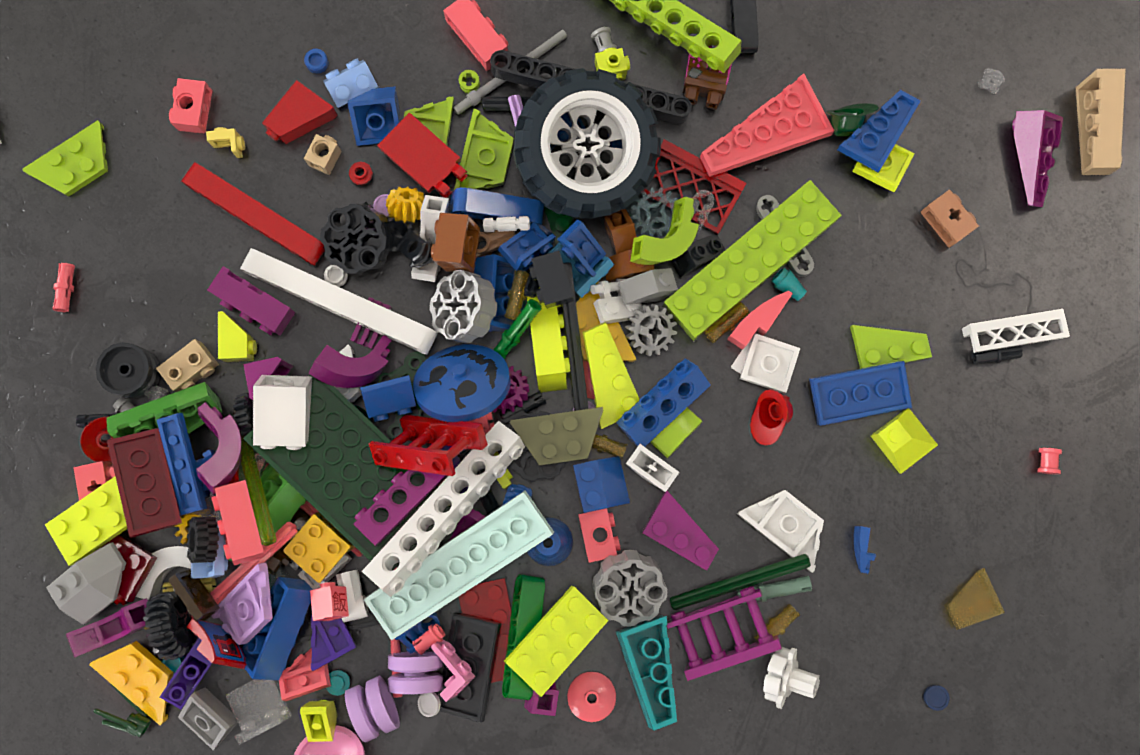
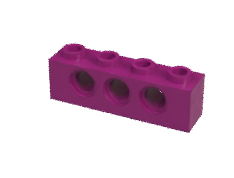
M408 470L405 474L402 471L399 472L391 481L393 485L387 491L382 489L373 498L375 503L369 509L364 507L354 517L357 520L354 526L377 547L447 475ZM414 474H421L425 478L421 486L411 484L410 479ZM398 491L404 492L407 495V499L403 504H396L392 500L393 495ZM384 509L389 513L388 519L382 523L374 519L376 511Z

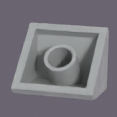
M206 687L190 695L178 716L213 751L241 721Z

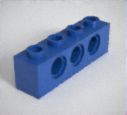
M685 358L668 375L661 379L654 388L642 396L629 411L625 412L616 424L637 447L639 444L645 447L711 384L699 367Z

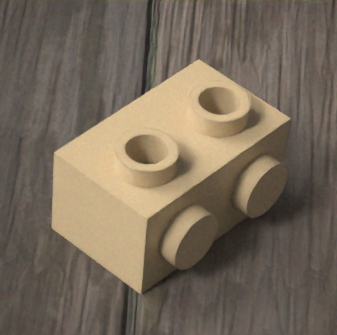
M194 339L156 369L170 388L178 392L196 385L195 382L199 379L210 376L215 371L214 368L219 364L206 346Z

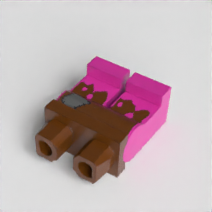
M689 54L682 93H685L684 97L688 98L691 105L697 104L698 96L707 98L705 106L716 110L720 101L724 98L732 64L723 73L718 69H707L708 65L704 60L699 57L694 58Z

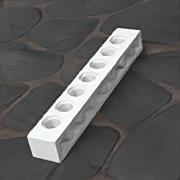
M500 421L485 435L488 445L483 450L472 449L455 468L456 474L448 476L363 569L362 572L390 597L403 588L405 581L411 574L420 569L426 557L437 550L443 538L451 534L460 519L471 512L477 500L488 493L493 482L504 475L507 467L513 460L521 456L525 448L521 438ZM502 451L499 455L493 456L495 452ZM485 469L482 474L477 475L479 470ZM468 487L466 492L460 494L463 488ZM447 506H451L449 511L443 513ZM435 524L432 530L426 532L430 525ZM417 543L416 548L412 551H409L410 547L413 544ZM400 562L398 568L392 571L394 564Z

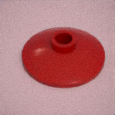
M100 417L91 421L83 429L80 438L81 448L91 460L111 463L107 440L101 439L102 435L109 434L107 431V417Z

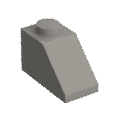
M671 268L650 270L618 283L625 305L664 301L678 290Z

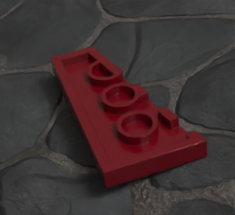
M119 534L102 547L113 542L125 560L126 565L122 571L119 593L125 601L133 602L157 557Z

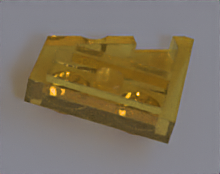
M985 568L978 570L946 606L956 630L1005 613Z

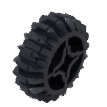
M174 591L156 594V596L151 597L147 601V607L144 608L146 615L143 617L145 621L144 629H146V637L150 641L149 646L153 647L154 654H158L160 659H178L188 654L193 647L192 643L195 641L194 633L187 628L192 617L181 598Z

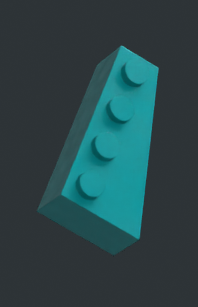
M663 615L654 617L650 621L640 622L636 626L616 631L647 725L654 731L677 722L671 675L672 666L669 656L670 646L666 626L667 616Z

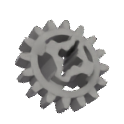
M652 304L649 308L647 305H642V312L635 309V318L630 316L628 318L632 324L625 327L631 332L626 335V338L632 340L629 345L633 348L637 347V352L641 354L645 352L648 356H651L652 352L660 355L661 348L667 351L668 346L666 344L668 342H675L671 335L677 334L676 331L672 330V327L677 325V322L670 320L673 314L666 313L667 309L662 306L658 308V305ZM638 334H641L644 344L639 339Z

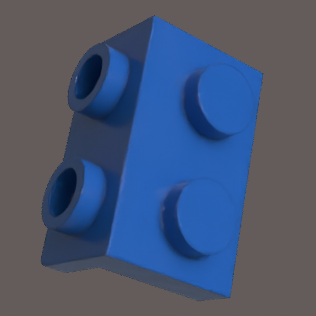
M576 220L557 240L563 246L561 249L563 254L576 262L574 264L576 270L582 275L586 273L594 277L596 272L592 268L606 255V252L581 221Z
M533 222L530 224L529 230L520 231L503 243L498 251L518 271L523 266L525 268L530 267L533 264L532 258H536L540 254L546 255L553 248L552 243L556 236L552 233L547 237L538 225Z

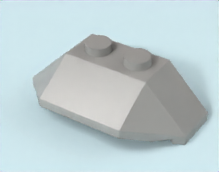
M112 542L73 564L46 588L63 613L84 625L117 599L122 571L125 569L126 562Z

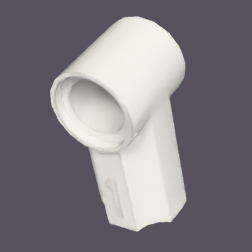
M358 570L336 574L338 586H345L347 593L349 617L342 618L343 622L369 617V607L363 600L366 596L362 592Z

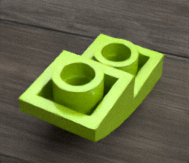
M686 408L650 443L664 456L669 458L684 443L685 439L701 425L702 420L690 409Z

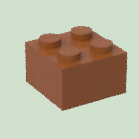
M440 213L439 220H436L434 227L436 241L431 247L433 261L446 272L464 270L474 273L480 227L469 215Z

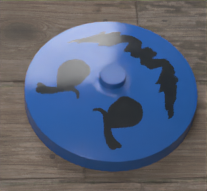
M464 344L445 348L430 356L417 370L413 381V390L418 405L429 416L446 422H466L483 417L496 409L506 398L510 389L511 379L506 361L496 351L481 345Z

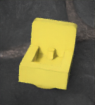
M218 127L214 131H206L207 141L213 148L231 147L232 153L237 158L243 157L242 150H245L244 138L235 129Z

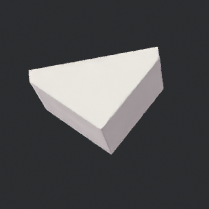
M641 444L638 445L626 462V465L639 476L664 492L667 491L679 474L676 469Z

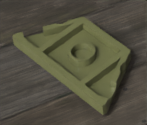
M603 407L510 420V424L539 466L588 459L603 413Z

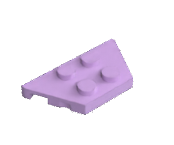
M267 563L257 564L218 604L220 609L211 616L213 619L219 618L223 622L222 628L231 634L232 639L238 645L247 644L273 619Z

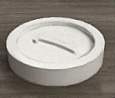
M435 692L424 693L419 696L418 708L422 715L431 717L439 712L441 704Z

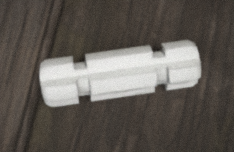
M519 216V219H516V217H499L496 220L485 218L483 220V228L485 232H494L495 230H498V232L517 231L518 228L520 231L529 230L530 219L528 216Z

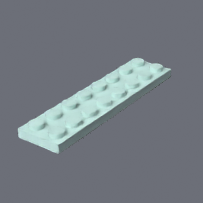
M525 490L438 548L434 553L429 554L422 562L420 569L411 574L405 581L403 588L399 592L394 593L392 597L379 588L363 600L390 639L393 640L553 535L554 531Z

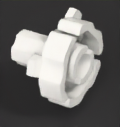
M782 647L781 650L776 651L772 655L767 668L769 672L764 680L763 690L765 692V699L776 702V707L782 709L786 697H789L792 691L814 698L819 687V675L798 669V661L796 660L797 649L795 648L790 650Z

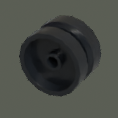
M125 342L117 343L105 349L98 358L96 376L102 388L112 394L132 399L141 398L154 391L158 385L161 375L156 368L160 366V363L153 353L142 347Z

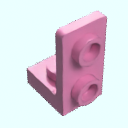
M443 640L442 642H435L431 648L454 674L444 683L446 688L440 693V696L447 702L456 697L476 676L471 672L470 665L458 657L452 644Z

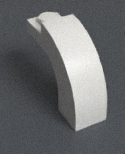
M425 195L420 211V237L425 241L430 238L432 244H435V222L439 220L440 213H449V198ZM433 260L426 266L413 267L411 271L412 279L435 282L441 267Z
M167 547L152 553L157 557V560L136 597L150 600L151 597L160 593L163 580L171 570L179 566L191 569V562L187 553L188 547Z

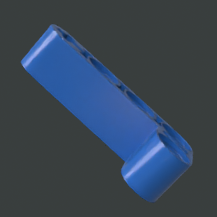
M456 188L450 195L449 213L469 215L470 218L481 220L485 218L496 220L499 217H516V219H519V216H528L530 224L535 222L542 225L544 204L540 200L471 188Z

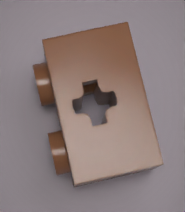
M950 189L921 211V214L948 248L979 227L974 215L967 212L961 204L960 198L952 193Z

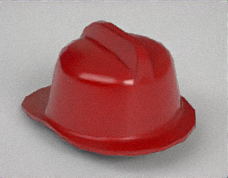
M766 390L760 395L751 419V433L754 439L762 445H771L778 441L785 425L790 422L793 416V407L789 401L790 397L782 395L776 390Z

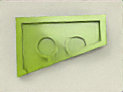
M857 325L850 326L860 369L896 361L908 363L932 357L927 334Z

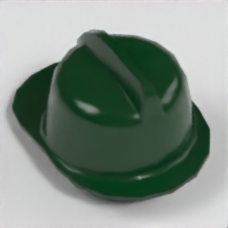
M869 103L853 104L836 110H827L826 113L831 114V125L834 129V134L836 136H849L858 128L861 129L866 115L877 111L879 107Z

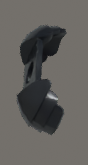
M391 219L389 228L394 236V246L391 251L402 252L411 260L409 265L411 267L419 268L431 263L433 260L431 257V247L433 244L430 238L427 241L423 240L414 232L413 226L409 222L404 223L402 220L395 221V219ZM417 241V248L410 253L411 245Z

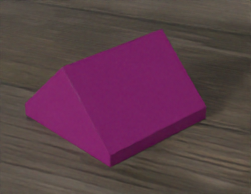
M279 357L243 364L249 397L253 400V386L261 375L287 376L293 365Z

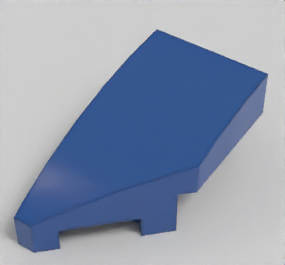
M855 526L854 551L857 565L861 573L868 574L870 571V561H874L876 554L867 552L870 528Z

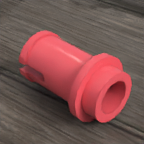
M430 625L428 631L412 642L419 654H424L435 642L443 641L445 632L440 625Z

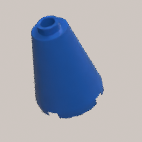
M545 518L554 531L553 535L548 537L553 540V545L547 548L542 541L528 550L527 553L532 560L540 565L554 566L560 564L569 556L573 546V537L570 529L564 522L556 518Z

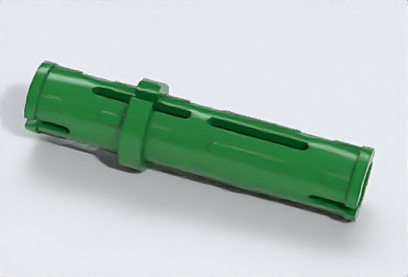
M533 299L528 300L510 328L502 333V339L493 350L504 359L511 349L519 344L520 337L538 312L541 311L540 303Z

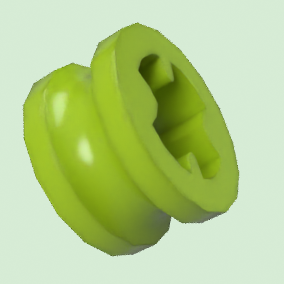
M465 70L460 74L459 84L462 91L470 93L472 90L476 91L479 89V76L475 71ZM467 78H472L475 83H471L472 86H467L464 80L467 81Z

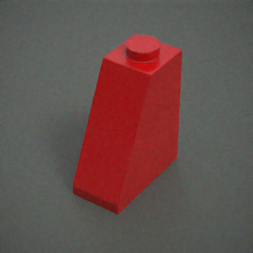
M296 80L262 124L267 129L266 134L276 142L281 140L288 144L335 119L338 114L332 105Z

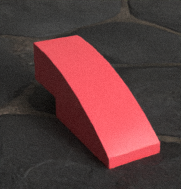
M790 291L784 292L761 304L739 323L727 340L743 350L755 332L762 336L766 334L793 293Z

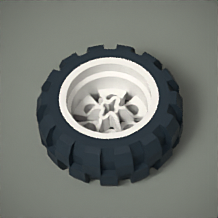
M584 68L566 71L565 74L556 78L552 77L538 87L536 92L526 102L518 117L513 135L515 136L513 153L516 168L519 169L523 178V184L531 195L537 197L545 204L546 208L558 214H564L577 219L608 216L621 209H625L637 200L639 194L644 188L649 186L656 173L654 169L656 160L660 157L661 138L657 137L655 126L658 124L652 106L648 108L640 97L643 93L631 82L626 84L617 79L615 73L598 69L597 72L586 71ZM597 110L605 114L598 125L593 123ZM567 112L572 121L571 128L561 118ZM579 117H584L588 121L587 129L579 128L577 125ZM599 128L607 129L609 133L607 140L599 137ZM564 130L568 133V142H561L558 139V131ZM586 139L588 143L595 144L588 151H586V147L577 145L582 144ZM622 139V149L609 147V142ZM550 145H558L562 147V151L551 153ZM603 151L610 155L611 159L608 164L600 160V153ZM561 154H566L570 157L571 163L569 166H562L560 164L559 157ZM584 164L591 168L592 172L589 177H584L581 174L580 168ZM572 167L576 168L574 180L566 176ZM596 167H602L609 176L602 180Z

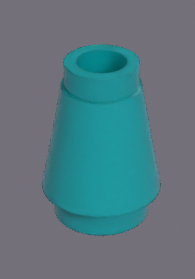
M783 267L771 280L775 284L774 287L783 293L787 291L792 292L791 297L796 301H799L807 292L790 269L787 270Z

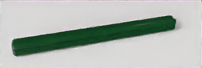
M802 554L670 597V604L673 610L682 609L811 566L808 555Z

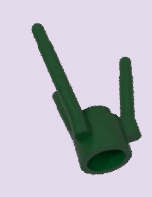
M114 687L138 713L132 712L127 720H124L97 708L93 712L111 720H103L101 722L103 725L141 738L152 720L147 717L148 715Z

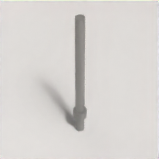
M561 30L526 56L538 59L566 39V32ZM495 77L478 90H472L466 95L467 98L453 107V110L459 115L470 106H476L482 101L481 99L503 84L505 80Z

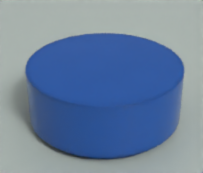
M312 49L305 55L304 62L310 72L319 74L328 68L329 60L324 51Z

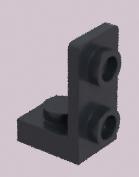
M713 234L692 242L682 255L672 259L671 262L678 275L683 277L698 266L716 259L725 251V248L718 235Z

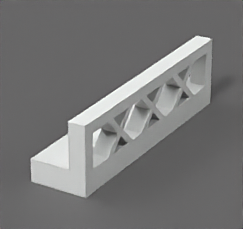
M1063 309L972 323L962 328L963 336L971 338L974 353L1062 339L1070 336ZM1058 322L1061 333L1053 334L1046 329L1048 324ZM1033 326L1039 331L1035 337L1030 338L1023 333V330L1026 327ZM1011 330L1016 335L1012 341L1007 342L999 336L1002 331ZM988 334L992 337L988 345L980 346L978 335Z

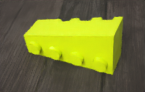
M537 295L534 298L527 297V302L528 300L533 299L539 303ZM541 303V311L538 312L530 323L538 389L541 392L566 390V372H570L569 358H564L563 350H567L566 336H561L560 329L564 328L563 314L558 315L557 307L562 306L558 305L547 309L545 303Z

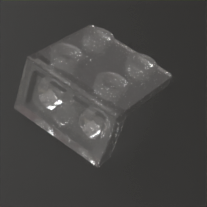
M255 679L226 695L242 730L235 735L238 745L273 728L292 716L286 702L281 700L280 689L275 680Z

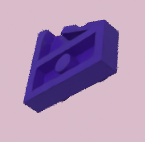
M311 615V670L314 671L355 649L357 646L342 618L331 621H313Z

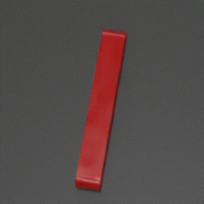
M194 162L181 180L183 184L309 264L315 266L325 252L324 245L320 240L201 165Z

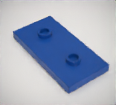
M904 361L809 379L817 425L819 426L912 408Z

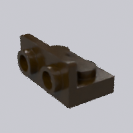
M191 569L174 574L168 580L174 592L187 607L189 614L196 621H206L220 609L199 578H191Z

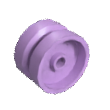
M417 651L412 654L409 652L389 654L388 669L400 673L393 674L388 678V692L395 694H424L443 690V675L437 672H429L440 669L443 666V661L434 651H425L422 655Z
M380 675L368 680L365 689L360 685H356L345 691V702L350 720L357 735L363 742L377 738L380 729L388 733L399 728L400 720L392 694L388 692L386 682Z

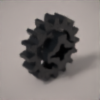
M248 392L237 395V398L234 399L236 405H233V415L241 436H246L253 430V400L249 397Z

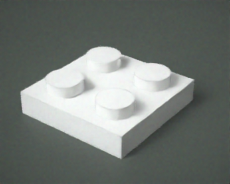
M755 333L740 379L785 394L800 348Z

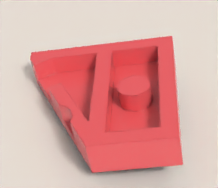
M312 648L305 654H300L293 664L282 672L279 680L281 700L289 701L331 686L328 664L314 671L311 670Z

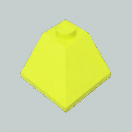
M909 408L903 410L871 435L872 439L900 474L938 446Z

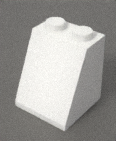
M260 376L253 386V445H261L263 449L286 446L290 450H298L306 446L309 437L312 377Z

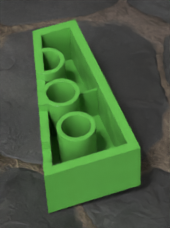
M206 382L107 417V431L113 438L123 437L158 428L157 419L183 413L187 431L190 433L204 424L199 418L198 407L206 402L210 408L215 407L220 413H222V408L218 396Z

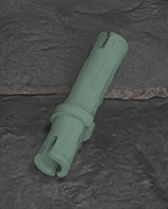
M809 575L774 583L763 584L762 582L754 586V589H761L762 596L755 598L756 601L761 600V602H767V599L812 591ZM743 589L737 590V596L741 595L740 591Z

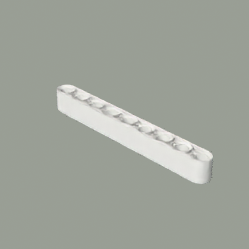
M251 248L240 268L241 271L356 324L359 322V325L380 335H385L420 353L428 354L438 334L429 327Z

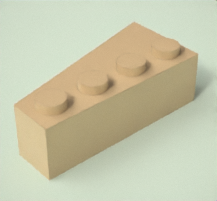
M1097 69L1076 87L1082 175H1110L1121 168L1125 69Z

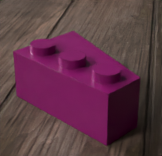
M224 266L207 289V291L221 299L220 305L230 311L236 308L241 311L239 316L250 323L253 320L261 324L259 329L269 335L275 332L281 336L296 313L285 304L253 286L245 279L235 275Z
M668 491L664 492L641 532L706 571L719 550Z

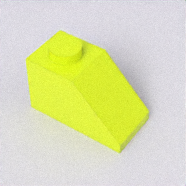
M223 311L218 312V359L224 362L254 361V354L257 353L256 341L231 316Z
M309 701L300 709V714L308 742L333 741L337 721L334 701Z

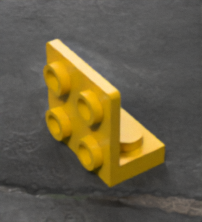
M320 512L312 515L283 551L317 583H320L347 552L353 550L355 546Z

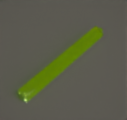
M241 438V464L260 540L264 546H269L276 542L271 516L253 448Z

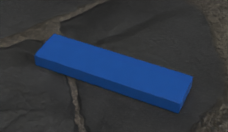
M183 413L157 419L180 514L186 515L207 509Z

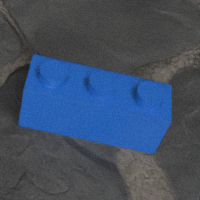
M495 254L477 257L474 274L490 281L495 289L494 298L497 302V311L490 323L489 331L504 332L510 328L526 305L527 297L524 295V288L528 279L529 267L525 268L523 266L516 271L504 257Z

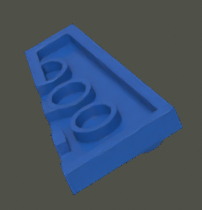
M900 90L875 115L873 114L861 129L858 128L851 137L840 144L837 150L879 172L921 100Z

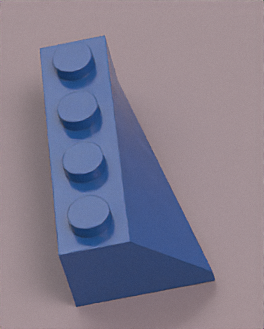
M278 577L270 590L273 619L241 648L246 661L245 670L252 679L280 680L282 672L286 668L290 652L295 646L299 629L304 623L309 604H311L310 591L313 589L305 580Z

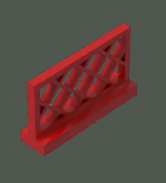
M664 139L661 144L660 157L657 158L654 168L657 174L652 178L658 177L661 190L650 192L644 188L641 193L673 210L674 203L667 201L665 192L678 188L680 197L683 198L681 187L694 184L697 196L692 197V199L699 200L702 212L694 214L691 220L719 234L746 183L727 172L709 177L699 157ZM661 156L670 161L672 170L659 173L657 163ZM684 169L690 171L692 181L679 184L676 172ZM674 173L677 185L664 189L661 176ZM694 174L697 175V176H699V177H701V178L695 179ZM704 180L710 182L713 191L700 195L697 182ZM715 185L718 186V187L721 188V189L716 190V189H715ZM727 191L734 195L730 204L720 206L717 193ZM662 193L663 198L659 197L657 194ZM714 195L717 207L705 211L701 198ZM727 208L726 212L723 215L722 209ZM719 210L721 221L715 227L708 223L706 214ZM703 215L704 220L698 218L697 216Z

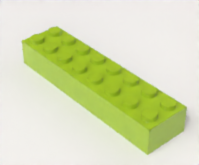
M809 180L665 300L664 308L673 314L676 322L694 341L836 223L842 215L814 183Z

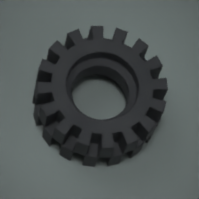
M192 517L189 522L190 526H188L189 533L187 534L189 560L191 563L213 562L216 560L215 557H217V550L219 548V528H217L216 518Z

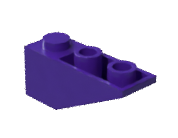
M199 637L159 697L179 709L183 708L212 664L197 650L202 641Z

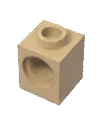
M316 134L304 160L310 167L330 175L342 151L334 138L328 135L322 137ZM322 150H329L327 155L323 157L319 156Z

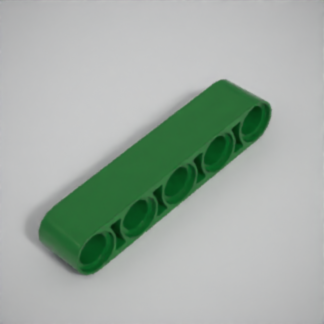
M519 574L515 580L506 658L542 618L545 580L542 577ZM505 663L502 684L503 697L530 700L533 689Z

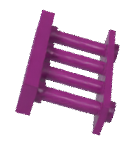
M748 587L740 591L741 595L686 614L684 611H679L670 615L671 619L668 620L667 627L669 629L677 626L689 658L688 666L684 670L687 681L782 649L779 636H772V634L768 633L755 599L762 596L760 588ZM744 602L747 603L759 634L758 642L752 644L745 642L732 606ZM723 610L736 644L734 646L735 650L725 652L724 649L722 650L709 614ZM698 618L701 620L713 652L711 658L705 660L698 657L686 622Z

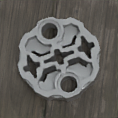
M455 270L448 277L444 276L437 284L436 292L430 301L429 310L432 313V326L436 333L443 334L446 339L462 343H472L474 339L483 337L489 331L490 323L497 311V302L494 298L495 289L491 282L481 278L480 275L464 270Z
M624 550L621 554L609 555L600 563V570L593 576L592 586L600 612L606 619L615 620L622 626L631 627L636 626L642 621H650L659 614V608L667 598V587L657 562L651 556L639 554L637 550ZM604 585H610L607 590L600 589ZM659 586L655 591H649L651 587Z

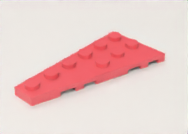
M802 74L794 83L784 88L780 94L767 101L741 124L736 125L731 132L701 153L700 159L710 177L831 136L834 129L805 74Z

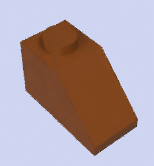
M626 209L603 216L611 245L616 254L632 250L633 240L637 236L634 223Z
M627 250L608 257L614 263V266L605 275L606 281L614 282L621 278L628 279L644 272L655 270L654 265L630 262L632 250Z

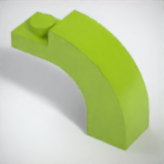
M683 197L674 201L671 227L663 239L647 235L634 238L630 262L654 265L682 255L690 247L698 231L699 224L691 222L694 215V199Z

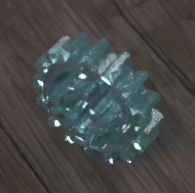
M653 187L650 188V194L648 195L642 191L643 198L635 200L638 205L631 206V209L636 211V214L632 215L631 219H637L638 221L634 227L641 226V234L643 235L646 231H649V236L651 237L654 236V233H657L658 237L662 236L663 231L668 233L672 217L670 218L666 215L665 207L669 203L673 214L674 201L678 199L674 198L671 200L672 192L669 191L665 195L661 187L658 193H655ZM652 197H661L658 203L650 204L647 202ZM663 203L660 213L663 214L662 217H656L649 222L652 216L650 210L652 208L657 209ZM641 208L646 211L647 219L645 222L641 219ZM657 222L666 224V226L659 229L651 228Z

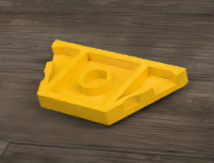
M591 291L582 298L580 297L576 302L582 358L584 361L588 360L583 332L600 324L593 304L597 299H600L599 294H592ZM619 322L607 324L622 360L635 362L636 357Z
M134 641L123 648L99 657L89 664L161 726L166 722L168 715L165 714L166 703L168 702L159 697L173 677V671L138 641Z

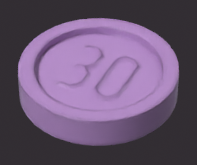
M383 194L375 199L373 207L377 212L383 213L388 218L389 213L386 207L388 194Z

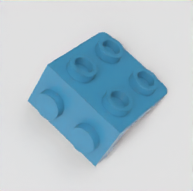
M560 243L549 252L560 251L562 261L572 264L575 294L581 298L590 292L591 285H595L614 266L610 258L604 256L592 268L596 275L591 277L586 273L582 275L574 267L576 262L563 254L561 251L563 246Z

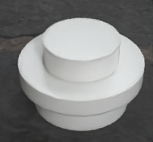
M330 265L324 272V279L328 283L341 287L346 283L348 273H345L337 265Z

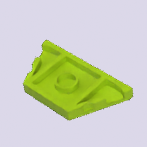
M447 97L445 101L436 104L432 102L423 105L421 108L407 110L404 112V117L410 112L443 143L448 145L454 97Z
M473 109L460 166L467 171L468 177L462 183L456 179L454 190L456 188L485 190L504 185L514 138L500 130L498 125L486 119L477 109Z
M97 120L22 170L68 197L108 172L107 160L105 159L106 145L102 137L103 124Z

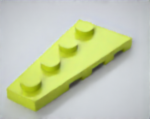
M605 322L583 332L587 360L591 372L590 377L595 395L596 408L603 407V413L599 422L600 429L616 423L625 412L629 411L640 400Z

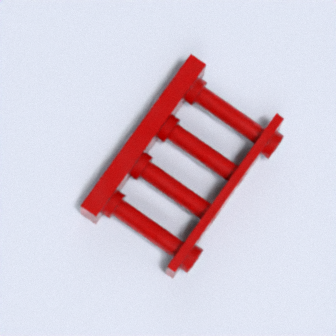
M404 415L399 419L403 432L391 442L371 441L368 443L375 465L454 476L456 474L452 459L465 448L483 450L488 445L482 423L465 421L446 422L435 418ZM406 441H413L408 446L403 445ZM426 443H431L428 448H421ZM444 446H452L447 451L441 450Z

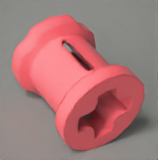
M1039 448L1041 466L1038 468V473L1061 474L1058 466L1059 455L1062 454V450Z

